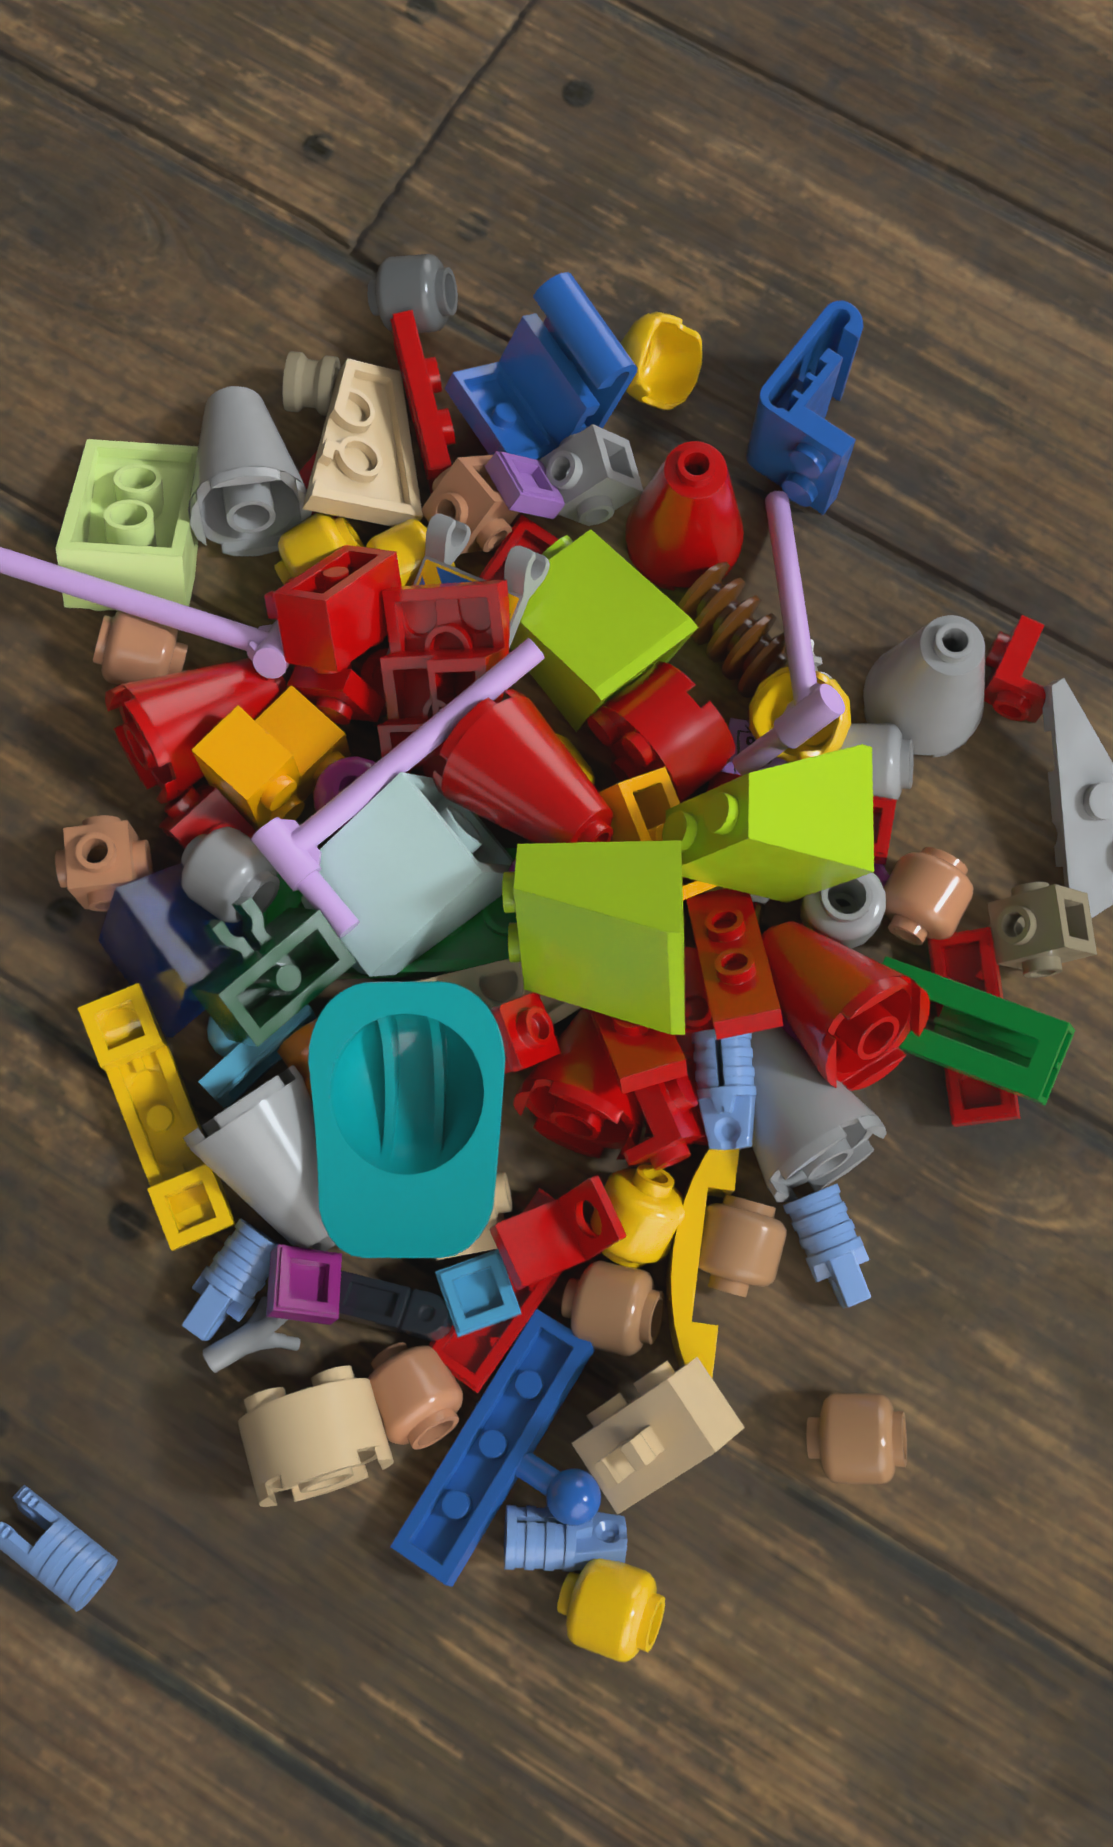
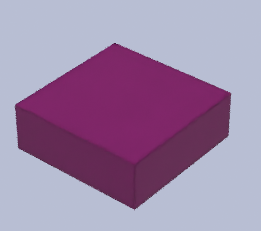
M278 1244L270 1254L266 1317L331 1325L339 1319L342 1253Z

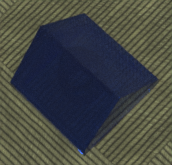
M182 863L116 887L98 940L130 986L137 983L141 984L160 1028L167 1037L171 1038L205 1010L190 989L232 955L230 950L214 943L203 929L210 921L219 919L190 899L182 888V871L184 868ZM242 920L235 923L224 922L233 936L244 937L246 941H249L241 930L243 926Z

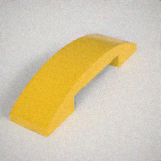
M134 984L78 1007L98 1063L107 1073L148 1179L150 1188H147L171 1251L235 1225L220 1177L190 1150L183 1137L199 1128L203 1136L204 1133L172 1053L141 984Z
M709 1148L697 1166L684 1193L683 1206L685 1216L677 1227L674 1242L668 1254L666 1277L667 1312L672 1343L679 1367H683L698 1357L711 1378L713 1377L718 1325L692 1322L707 1195L724 1198L725 1194L731 1195L735 1191L739 1149L713 1150Z

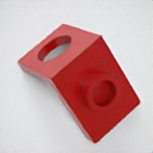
M598 1175L588 1178L554 1201L501 1221L490 1228V1233L517 1290L583 1263L626 1238L624 1228ZM584 1200L589 1201L596 1208L600 1216V1235L592 1232L584 1219Z

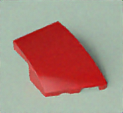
M507 579L396 586L382 591L390 654L380 658L388 720L377 726L382 758L509 654L510 614ZM504 692L494 700L496 704L502 702ZM444 742L427 755L430 757V760L440 755L439 753ZM422 759L406 773H410L418 767L422 766L424 764V760Z

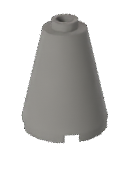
M230 386L213 393L205 404L188 507L190 526L199 541L207 546V538L221 544L222 553L228 555L260 556L279 551L278 542L281 535L311 516L312 511L302 509L307 489L261 396L245 387Z
M942 616L934 619L883 654L874 663L865 680L863 696L866 723L895 724L901 731L903 739H912L913 753L918 755H934L933 758L946 756L964 745L977 729L984 710L985 642L976 625L960 616Z
M782 1027L753 1032L752 1039L750 1040L754 1056L752 1059V1064L755 1068L754 1086H756L757 1091L752 1147L767 1189L772 1193L777 1202H791L798 1199L792 1188L809 1182L815 1192L826 1187L851 1171L874 1151V1148L868 1141L872 1134L884 1139L887 1132L879 1117L840 1081L837 1080V1088L830 1085L820 1075L806 1050Z
M292 1065L203 1124L202 1127L209 1136L206 1139L199 1128L183 1137L190 1150L292 1246L309 1248L311 1246L314 1250L327 1251L336 1245L329 1237L319 1211L313 1103L303 1076L295 1065Z

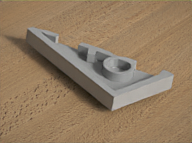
M1061 678L1043 687L1046 699L1042 708L1044 732L1051 731L1055 768V771L1048 772L1052 823L1058 832L1057 842L1054 846L1056 867H1063L1065 887L1088 894L1092 919L1113 905V762L1065 678Z

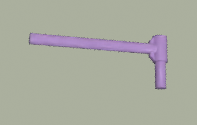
M774 491L768 494L765 504L794 700L787 705L784 713L774 721V727L733 758V765L742 776L758 771L786 749L797 748L845 712V704L840 694L828 684L817 683L789 497L783 491Z
M0 547V573L245 650L253 661L256 671L266 678L275 679L281 677L289 666L285 661L278 620L272 625L255 628Z
M527 638L299 826L295 820L277 817L262 826L251 838V841L293 891L299 890L314 909L321 911L339 938L352 931L360 921L319 873L322 869L320 867L321 851L317 846L363 809L400 772L406 773L443 743L458 722L479 702L488 697L494 701L545 659L540 649L531 639Z

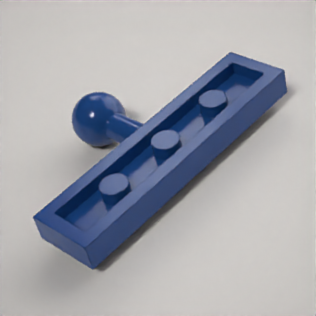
M538 1309L535 1310L390 1546L444 1585L453 1587L518 1478L544 1494L550 1513L556 1520L565 1525L579 1526L587 1523L596 1515L601 1504V1491L597 1481L591 1474L575 1468L560 1472L533 1454L594 1353L595 1349L590 1341L577 1338L572 1330Z

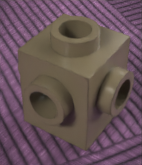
M1031 882L1013 887L1010 897L988 903L989 927L992 928L997 965L1023 970V976L1027 978H1039L1061 973L1063 971L1061 963L1097 955L1088 894L1057 884L1049 885L1046 882Z

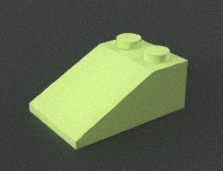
M87 439L56 545L58 565L189 607L196 572L198 539L190 526L188 507L198 446ZM62 593L64 607L83 608L95 611L115 610Z

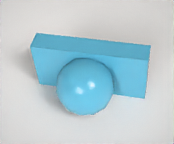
M307 1004L258 1047L228 1040L210 1016L207 1026L208 1041L214 1051L224 1058L198 1082L223 1108L230 1107L282 1059L277 1052L282 1043L297 1030L317 1019L312 1008Z

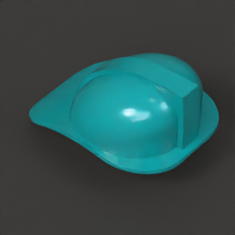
M442 981L366 982L351 986L337 994L325 1006L315 1023L309 1045L308 1062L316 1135L319 1211L323 1225L329 1237L339 1249L351 1256L362 1258H445L455 1256L468 1249L481 1236L494 1208L505 1074V1049L499 1026L491 1010L476 994L455 983Z

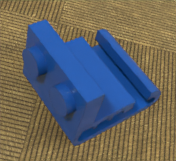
M564 272L550 278L533 295V298L546 315L544 322H542L537 313L522 316L499 362L453 372L445 387V390L489 455H494L498 451L540 460L558 448L561 441L566 437L580 433L592 424L603 428L637 373L635 363L569 272Z
M834 301L826 306L761 388L746 454L749 465L782 487L783 491L793 502L805 507L810 506L822 515L825 514L837 498L856 439L825 420L831 397L840 401L843 396L863 330V319L859 310L846 301Z

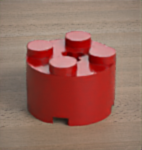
M662 661L657 662L599 707L595 713L587 718V722L595 736L604 745L610 747L617 759L611 763V768L620 782L666 767L681 804L731 761L730 758L735 755L736 747L727 724L712 702L709 701L700 708L687 693L696 684L671 664Z

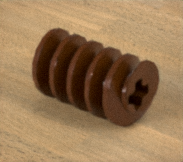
M722 562L709 568L691 585L678 607L698 627L691 635L692 640L698 645L708 644L706 655L714 663L725 661L722 666V673L729 680L741 678L738 684V691L745 698L754 696L762 681L780 668L789 667L788 657L784 652L786 649L784 632L773 638L768 634L777 620L773 613L757 620L753 618V614L762 601L757 595L742 602L736 599L746 584L741 577L725 585L721 582L730 567L727 562Z

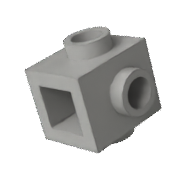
M594 424L580 433L566 437L561 441L558 448L540 459L546 468L549 482L558 488L564 498L565 505L558 515L587 526L607 521L613 516L616 509L639 496L644 491L629 440Z

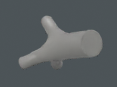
M266 1296L261 1298L255 1312L242 1327L203 1349L204 1358L214 1373L242 1357L259 1350L283 1348L297 1351L299 1349L301 1341L298 1337L275 1332L288 1319L266 1317Z

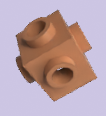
M493 455L457 458L451 467L443 471L436 478L432 485L434 492L422 507V514L428 522L435 514H443L466 524L470 528V539L461 554L477 551L490 552L498 548L512 531L510 524L519 514L517 511L508 509L485 468Z
M100 815L84 819L82 826L63 828L65 849L57 850L55 855L58 881L62 888L67 887L84 909L107 912L123 909L127 904L147 902L146 878L153 876L151 849L148 840H141L128 820L121 821L120 818L115 816ZM94 860H102L101 862L94 863Z

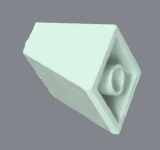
M400 772L320 849V867L322 869L319 873L360 921L352 931L340 938L356 960L352 967L362 974H368L369 977L387 976L399 973L502 895L503 873L508 872L514 859L477 814L449 801L439 793L433 778ZM302 896L301 900L306 909H314L308 900Z

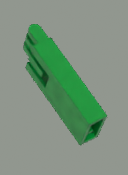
M885 956L882 964L912 978L928 993L929 1000L944 1005L940 1016H936L934 1019L936 1025L933 1032L923 1029L918 1037L910 1031L899 1046L902 1051L1033 1102L1046 1105L1076 1031L1069 1022Z

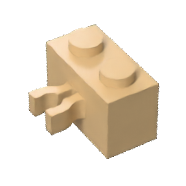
M698 1357L677 1371L673 1370L668 1360L634 1383L640 1395L628 1404L621 1393H618L589 1413L587 1418L593 1425V1428L572 1442L573 1447L597 1481L617 1515L716 1453L745 1428Z

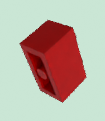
M344 545L296 578L291 577L285 581V585L278 590L270 591L264 595L268 618L278 620L286 663L312 667L315 672L320 674H333L341 672L342 669H347L351 661L370 647L383 642L384 637L388 635L382 591L391 587L402 586L397 551Z

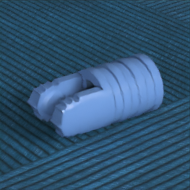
M23 1485L12 1498L22 1514L33 1520L46 1532L32 1546L18 1535L11 1526L1 1521L0 1550L77 1612L103 1586L114 1570L118 1560L29 1487Z

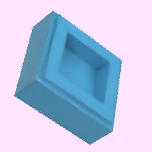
M498 1249L435 1272L458 1338L522 1314Z

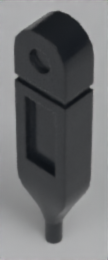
M341 1270L339 1318L400 1334L406 1333L408 1336L427 1341L442 1339L450 1332L453 1322L446 1302L440 1296Z

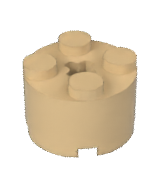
M350 1365L331 1368L314 1375L311 1378L313 1387L286 1395L284 1387H276L260 1391L244 1399L247 1413L238 1420V1426L259 1506H277L274 1492L291 1489L294 1502L357 1483L369 1477L365 1464L375 1459H378L382 1470L394 1463L370 1380L354 1377Z

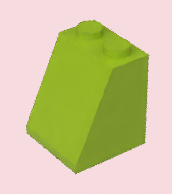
M591 529L574 542L566 535L542 553L550 563L548 573L541 585L529 598L510 649L513 651L529 638L540 649L545 659L532 668L529 673L576 732L588 724L587 718L595 713L599 707L657 662L668 663L698 628L683 610Z
M861 744L750 772L666 810L662 838L663 841L681 840L682 877L789 903L873 873L872 747Z
M681 840L517 844L515 872L503 873L502 897L504 912H516L517 923H509L508 953L510 963L521 962L524 990L670 1035H685Z

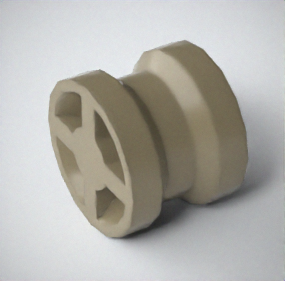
M290 351L286 359L283 377L284 409L288 412L298 413L303 408L316 409L321 416H327L337 374L340 371L339 358L325 355L321 360H311L303 352Z

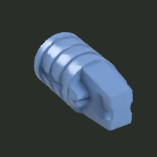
M715 1029L692 1033V1044H694L695 1050L693 1058L694 1063H696L695 1081L698 1087L696 1091L710 1149L734 1150L749 1148L753 1145L757 1091L756 1086H754L755 1068L752 1064L754 1056L750 1041L752 1033L719 1040L716 1038Z
M836 1183L787 1203L783 1207L786 1214H790L793 1221L791 1224L794 1231L798 1233L802 1249L807 1254L805 1259L815 1282L828 1278L839 1305L842 1308H849L871 1298L859 1264L869 1261V1257L861 1237L856 1235L854 1223L847 1214L848 1209L845 1202L841 1200L839 1195L841 1191Z
M241 1218L234 1226L236 1229L233 1234L229 1235L224 1242L225 1245L221 1251H218L214 1256V1261L210 1266L205 1267L192 1286V1289L201 1294V1296L182 1323V1326L202 1341L210 1340L228 1315L240 1321L254 1303V1296L258 1291H261L269 1276L270 1254L279 1243Z
M506 1505L504 1570L523 1568L524 1570L533 1571L534 1569L554 1571V1569H561L565 1572L582 1570L590 1560L599 1558L625 1563L627 1526L624 1516L597 1512L587 1523L579 1526H569L556 1520L550 1513L548 1506L536 1508V1506L517 1507V1505Z

